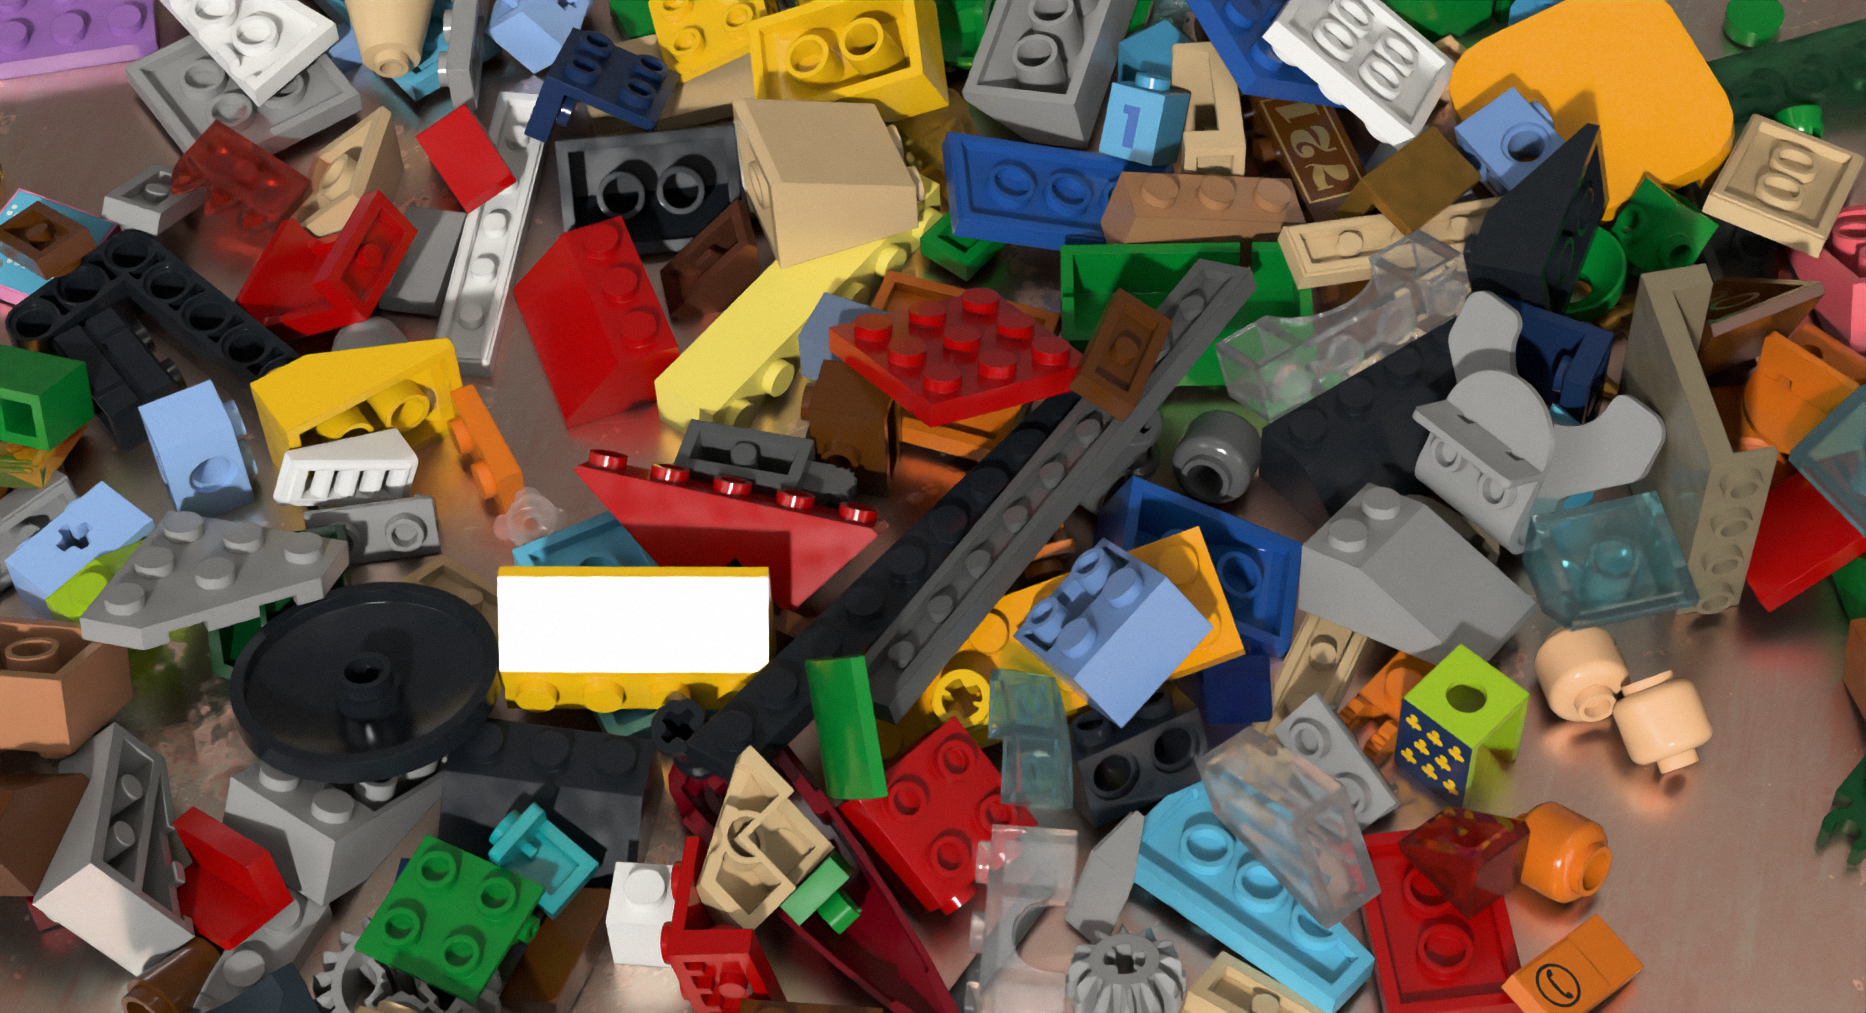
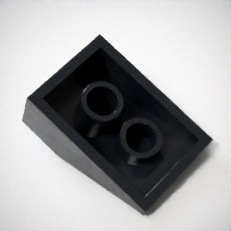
M1587 123L1487 211L1479 233H1471L1463 251L1462 267L1464 270L1469 271L1471 280L1469 296L1474 292L1486 290L1517 301L1528 302L1535 307L1562 316L1565 315L1610 200L1600 125Z

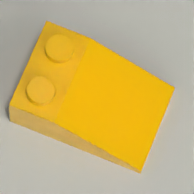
M815 0L747 22L755 99L871 103L876 105L884 122H896L950 105L937 6L934 0Z
M448 337L307 354L285 366L277 367L265 376L249 383L272 462L279 471L285 451L393 428L398 429L414 453L450 435L446 421L455 418L449 392L463 387L455 348ZM309 471L307 479L313 478L315 471ZM305 506V507H306V509L308 510V509H310V508H312V507H314V506Z

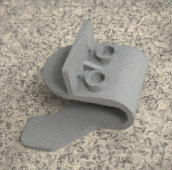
M1483 290L1474 292L1467 298L1449 333L1448 344L1457 385L1452 389L1446 400L1417 406L1413 412V419L1430 431L1416 462L1415 476L1421 483L1509 552L1521 554L1531 549L1546 535L1556 521L1566 500L1571 495L1629 484L1645 478L1665 442L1666 426L1663 419L1656 412L1630 394L1616 396L1599 417L1586 424H1567L1551 418L1550 412L1540 394L1529 382L1520 377L1517 372L1516 345L1523 325L1521 315L1494 293Z

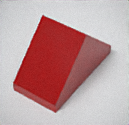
M465 103L415 136L467 214L517 182L480 119Z

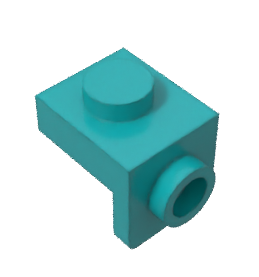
M535 802L523 814L517 810L510 812L499 823L489 838V842L494 845L488 853L491 863L546 888L545 893L536 906L553 920L557 918L600 869L599 863L547 820L545 810Z

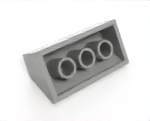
M996 0L962 91L964 100L1031 143L1086 149L1118 59L1119 42L1125 39L1138 0Z

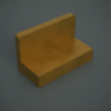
M1432 125L1361 178L1334 214L1339 219L1371 215L1379 210L1404 236L1409 237L1471 190L1481 179V174Z

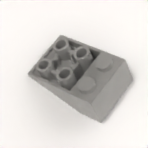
M448 755L423 768L403 775L372 782L351 784L325 783L301 779L283 773L264 761L259 760L230 777L222 823L267 849L284 883L324 907L367 880L442 795L443 771Z

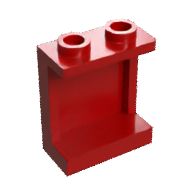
M380 190L361 196L342 231L337 234L316 239L294 218L283 220L234 302L283 342L368 321L418 230Z

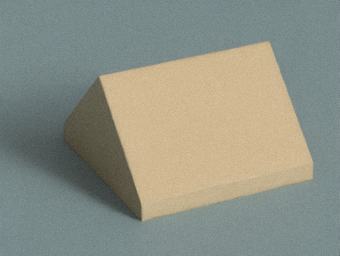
M381 106L315 154L292 217L312 237L319 239L340 233L363 194L380 190L393 203L404 166L391 111Z

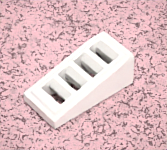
M397 428L288 450L284 454L273 499L278 506H348L408 498L417 470L418 458ZM309 471H315L313 478L307 479Z

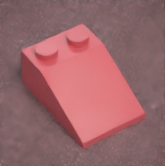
M1866 204L1842 208L1818 258L1783 244L1782 246L1799 280L1822 281L1825 295L1813 308L1823 330L1860 355L1866 356Z

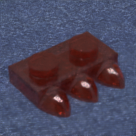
M217 119L178 160L171 175L173 195L190 193L202 187L207 189L204 196V212L206 216H216L227 213L235 208L239 209L237 217V234L239 238L258 235L268 229L275 233L281 221L291 218L313 193L312 180Z

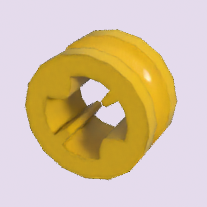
M957 669L950 671L939 679L933 689L932 705L940 721L943 722L955 715L969 734L978 733L990 724L995 715L997 703L994 692L984 677L973 670ZM962 686L970 694H976L981 691L982 695L981 702H973L977 712L966 718L958 710L948 712L946 707L947 702H955L951 693Z

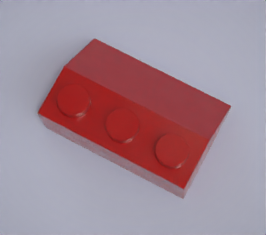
M622 216L564 232L514 287L513 295L567 429L657 402L654 381L680 355L678 344Z

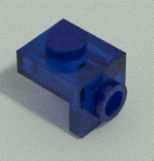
M1240 638L1245 655L1197 672V679L1203 684L1204 718L1208 724L1267 722L1272 718L1269 654L1262 649H1251L1250 638Z

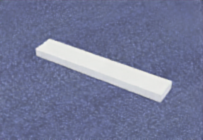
M499 91L488 134L517 182L467 214L435 335V339L448 337L453 343L460 375L491 378L493 375L552 137L551 133L547 142L543 143L524 134L539 94Z

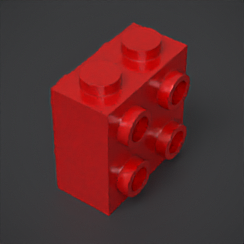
M955 715L929 729L883 767L888 796L875 799H845L835 807L853 836L917 918L941 908L945 915H949L964 905L978 892V888L972 881L988 867L996 874L1015 861L1027 849L1020 840L1038 825L1032 814Z

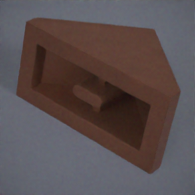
M736 199L660 270L670 316L677 319H685L725 311L760 276L757 245L745 202Z

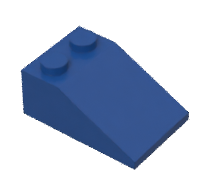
M1134 475L1098 510L1092 548L1104 537L1127 552L1199 526L1245 653L1281 658L1287 655L1291 646L1303 543Z

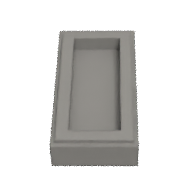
M409 206L405 218L418 232L395 272L390 289L384 291L378 301L380 309L430 316L439 315L448 289L467 213Z

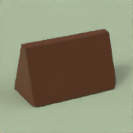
M582 888L555 920L551 919L546 913L543 915L535 938L527 945L499 996L502 1007L519 1013H569L609 939L606 916L611 890L605 888Z

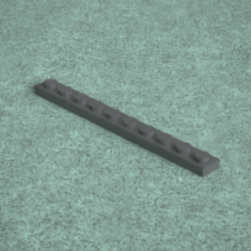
M1199 258L1156 309L1157 312L1172 320L1173 324L1139 401L1131 414L1122 422L1082 397L864 656L876 719L894 725L899 723L1254 293L1257 286L1251 269Z

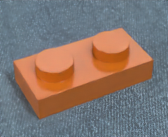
M473 383L449 392L455 418L446 421L447 428L458 453L464 455L470 452L475 463L471 464V471L483 498L486 500L494 496L506 518L528 510L529 505L522 470Z

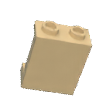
M1211 42L1174 44L1171 52L1170 89L1190 94L1183 128L1181 174L1244 177L1246 142L1237 83Z

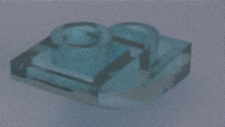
M1004 669L991 670L988 738L1003 740L1001 804L1053 811L1073 809V767L1070 735L1062 697L1055 677Z

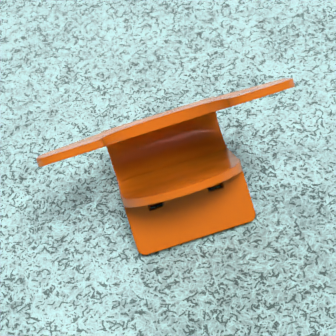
M1811 323L1803 325L1789 339L1777 331H1771L1764 339L1757 369L1750 376L1746 385L1709 387L1730 445L1776 446L1778 453L1792 461L1797 458L1820 459L1827 453L1834 458L1857 449L1866 474V358Z

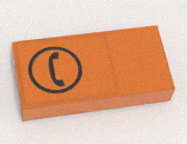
M1595 914L1513 973L1501 987L1524 1013H1587L1632 980L1643 969L1644 965L1601 917Z

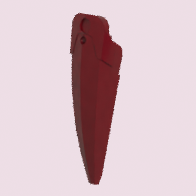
M787 745L769 765L793 788L794 792L788 799L853 868L850 877L840 888L861 907L862 911L859 913L860 916L840 935L821 917L817 910L800 926L780 905L774 912L829 962L892 1012L960 1013L931 957L897 900L823 791L812 784L815 778L789 745ZM673 763L668 774L669 793L677 804L683 824L695 836H702L709 849L729 783L714 774L704 780L691 779L683 775Z

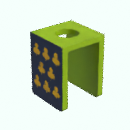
M1460 643L1403 697L1394 756L1395 763L1453 808L1462 811L1469 804L1478 748L1482 744L1508 763H1511L1518 756L1530 693Z

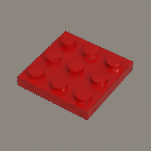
M971 288L965 290L962 296L937 302L930 300L917 301L910 304L908 309L887 314H862L856 317L853 322L829 327V351L930 428L1072 392L1068 386L1083 356L1068 341L1059 338L1036 322L1032 316L1023 313L1000 297L996 291L987 288Z

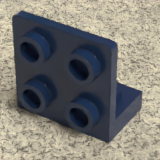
M573 27L545 77L524 134L546 143L556 124L567 127L577 102H583L652 132L658 124L680 75L669 69L663 61L654 56L636 55L614 45L611 39L601 33L581 31Z
M1495 294L1516 309L1522 318V330L1516 345V368L1518 375L1537 390L1546 405L1559 404L1580 424H1586L1596 419L1601 409L1614 333L1595 327L1585 321H1577L1535 307L1525 301H1517Z

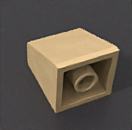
M747 98L732 102L742 185L780 269L919 228L917 202L925 199L919 172L914 165L905 166L902 160L904 158V150L898 130L894 124L885 125L875 104Z

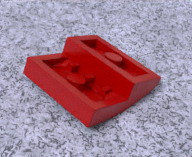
M1829 453L1768 492L1746 579L1759 602L1769 613L1866 552V513L1861 507V502Z

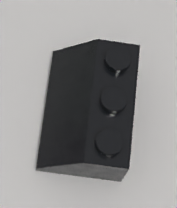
M735 123L661 129L652 132L638 131L559 138L555 141L564 232L622 216L638 255L681 251L736 199L742 201Z
M487 718L475 734L448 754L443 771L438 839L490 862L488 853L494 845L489 842V838L495 828L513 810L523 814L535 802L545 810L548 821L599 863L600 869L583 888H605L611 890L616 862L645 863L665 785L660 751L655 747L651 739Z

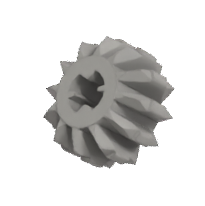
M1123 923L1115 935L1109 936L1095 930L1090 944L1075 946L1071 965L1068 966L1069 975L1065 977L1066 994L1070 998L1074 1013H1178L1181 1009V1001H1183V992H1186V971L1182 969V961L1178 960V954L1174 949L1173 941H1157L1151 927L1137 935L1130 934Z

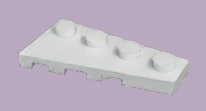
M160 0L258 107L339 40L335 22L298 0Z

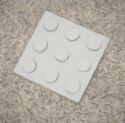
M1288 0L1262 36L1272 45L1273 51L1283 62L1300 68L1318 83L1319 89L1325 97L1335 104L1347 107L1365 123L1367 130L1373 137L1383 143H1390L1398 151L1419 135L1448 85L1452 69L1456 65L1454 61L1380 0Z

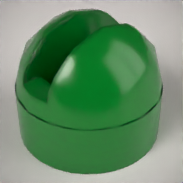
M1794 106L1783 109L1774 115V121L1822 140L1824 120L1820 106Z

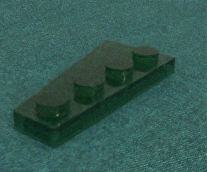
M1866 18L1706 62L1727 94L1734 115V124L1748 123L1752 114H1758L1774 121V115L1777 112L1800 105L1820 106L1823 117L1866 114Z

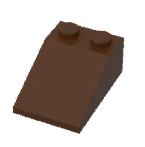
M1730 276L1714 281L1697 355L1705 377L1718 372L1722 376H1730L1755 368L1758 365L1756 357L1761 355L1765 337L1771 331H1777L1788 338L1825 295L1822 281ZM1633 313L1620 317L1627 342Z

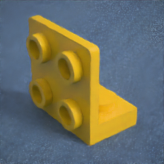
M777 0L648 1L663 61L669 69L680 75L676 86L750 53L747 22L781 11Z

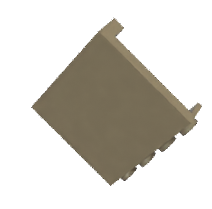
M1706 263L1641 274L1617 396L1623 394L1634 396L1656 412L1663 419L1666 426L1665 442L1649 473L1642 480L1629 484L1676 616L1694 612L1715 614L1730 606L1739 605L1778 458L1776 446L1733 453L1697 357L1713 287Z

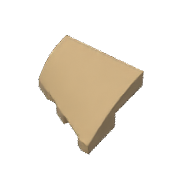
M751 745L737 757L696 890L703 906L716 925L728 924L742 929L753 928L755 930L835 847L788 799L794 792L793 788Z

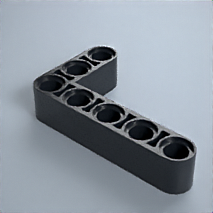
M140 230L121 231L97 246L96 249L82 257V263L74 271L51 279L15 305L8 312L5 319L6 331L12 347L55 355L51 345L54 337L76 325L85 326L87 319L112 307L117 309L128 324L136 319L140 320L258 418V411L249 383L265 376L277 367L285 366L302 357L151 235Z

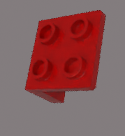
M686 836L682 861H676L671 872V891L675 901L672 921H667L663 924L660 938L663 961L665 964H671L679 980L683 999L690 1001L695 1013H739L741 999L787 1002L753 928L742 929L728 924L716 925L709 916L696 890L708 849L702 836Z

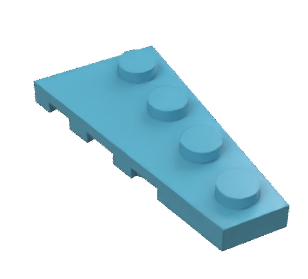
M1204 780L1164 797L1144 816L1134 882L1326 1013H1336L1371 976L1375 963V958L1317 898L1307 899L1290 881L1292 872L1275 854L1267 857L1246 836L1248 826L1231 808L1222 811L1207 795L1209 786Z

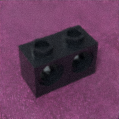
M1170 680L1165 681L1123 728H1120L1098 711H1091L1078 716L1071 724L1050 733L1068 799L1095 829L1215 775L1199 708Z

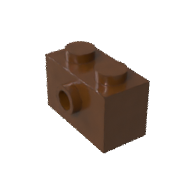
M824 359L816 384H806L801 402V420L809 421L810 423L806 439L814 440L816 462L836 465L837 468L843 466L844 469H850L851 473L854 472V476L857 478L856 489L858 494L889 498L903 451L900 404L845 362Z

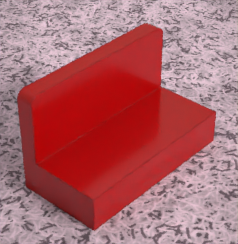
M194 806L172 822L192 860V863L184 869L186 882L176 888L181 917L185 915L192 918L194 930L227 951L233 950L294 901L267 849Z

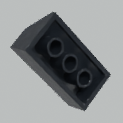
M1450 303L1262 428V460L1259 465V476L1317 530L1332 518L1368 482L1379 487L1393 489L1403 496L1410 494L1427 496L1433 492L1415 476L1416 462L1430 431L1414 420L1412 415L1417 406L1446 400L1452 389L1457 385L1448 337L1460 312Z

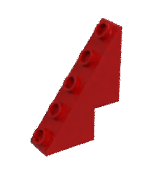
M591 449L588 461L574 469L575 473L659 567H729L736 560L743 567H769L772 599L782 610L785 608L792 612L805 603L889 527L884 519L877 518L878 509L872 506L853 502H841L839 510L814 505V495L793 489H777L776 496L751 491L753 485L751 481L732 476L717 475L714 476L713 483L689 478V468L671 463L654 462L652 463L651 470L627 465V455L610 450Z

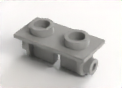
M420 492L414 493V497L335 508H327L326 505L319 506V510L303 512L306 529L330 525L346 526L350 565L441 552L436 523L438 522L435 497H432V495L422 496Z
M1316 692L1272 731L1350 836H1358L1377 819L1385 818L1402 805L1395 795L1399 788L1395 783L1391 785L1373 760L1358 746L1360 744L1336 712L1339 708L1336 703L1327 704L1319 692Z

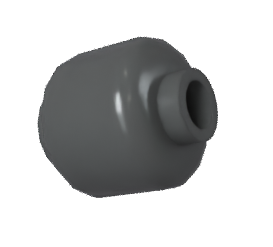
M1212 410L1201 413L1189 423L1172 457L1173 474L1179 485L1192 497L1205 503L1224 504L1232 502L1246 492L1262 460L1261 438L1253 425L1245 418L1233 412Z

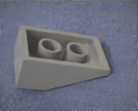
M1368 482L1302 545L1298 609L1434 665H1438L1460 643L1488 662L1535 613L1536 602L1426 504L1400 495L1390 488L1379 487Z

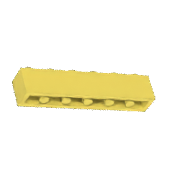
M919 174L925 194V199L917 202L919 228L780 269L777 260H775L654 381L660 420L683 434H686L691 419L749 429L755 415L773 397L781 396L790 386L794 375L801 369L798 336L823 293L827 292L867 305L869 298L880 288L887 271L891 270L900 273L906 260L920 247V237L943 217L941 213L940 184Z

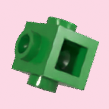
M1646 177L1626 208L1619 214L1609 232L1620 242L1625 251L1628 272L1640 279L1643 273L1692 266L1719 224L1702 212L1688 198Z

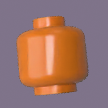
M1549 801L1535 806L1528 813L1518 815L1512 821L1506 833L1507 864L1512 877L1559 903L1565 904L1578 900L1582 896H1591L1601 887L1610 871L1612 853L1610 848H1608V840L1603 827L1557 802Z

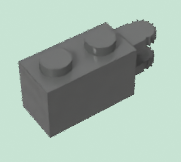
M691 419L673 463L689 468V478L713 483L714 476L717 475L742 478L753 483L751 490L753 492L776 496L777 489L803 491L815 496L814 505L839 510L841 502L856 503V499H853V495L857 494V478H855L854 472L851 473L850 469H844L843 466L837 468L836 465L816 462L815 444L812 439Z

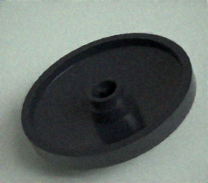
M371 582L329 590L323 599L299 606L295 604L260 628L242 649L234 664L229 685L230 702L237 729L243 741L259 759L283 773L316 782L351 784L383 780L415 771L441 759L465 743L478 731L494 709L500 694L502 680L499 671V649L495 634L484 616L471 604L447 591L407 582Z

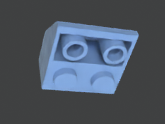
M1103 537L1094 548L1080 555L1075 561L1071 573L1051 595L1039 601L1030 610L1026 617V622L1016 631L1013 637L1092 708L1120 728H1123L1214 627L1165 575Z

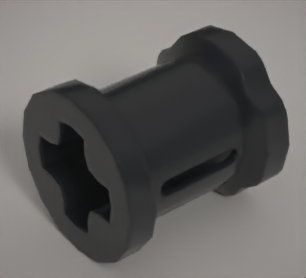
M689 698L679 701L671 700L660 707L652 718L651 741L662 754L673 758L674 764L683 775L696 780L707 779L713 774L689 760L686 742L709 721L708 714L699 703Z

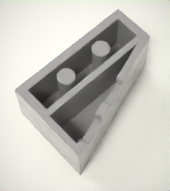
M114 722L78 748L74 754L67 756L59 762L57 773H83L90 782L33 898L32 905L44 912L49 919L60 923L129 972L138 976L194 938L195 933L192 918L185 915L181 917L176 888L184 884L186 880L183 864L177 861L172 862L167 835L175 830L172 823L175 820L166 760L118 723Z

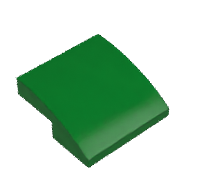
M859 653L836 658L826 656L804 660L827 796L834 799L849 800L875 799L888 796L865 656Z

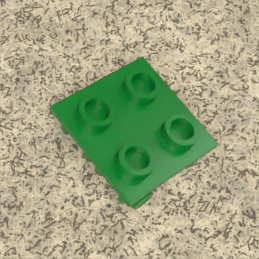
M426 834L356 942L354 949L475 1005L510 947L519 941L529 944L535 938L539 930L540 919L533 916L532 912L545 893L546 888Z

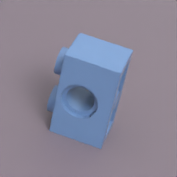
M1514 87L1454 127L1459 153L1481 174L1480 181L1495 197L1505 196L1565 143L1555 131L1554 122L1546 109L1536 100L1528 103ZM1525 156L1538 157L1537 159L1530 162L1517 161Z

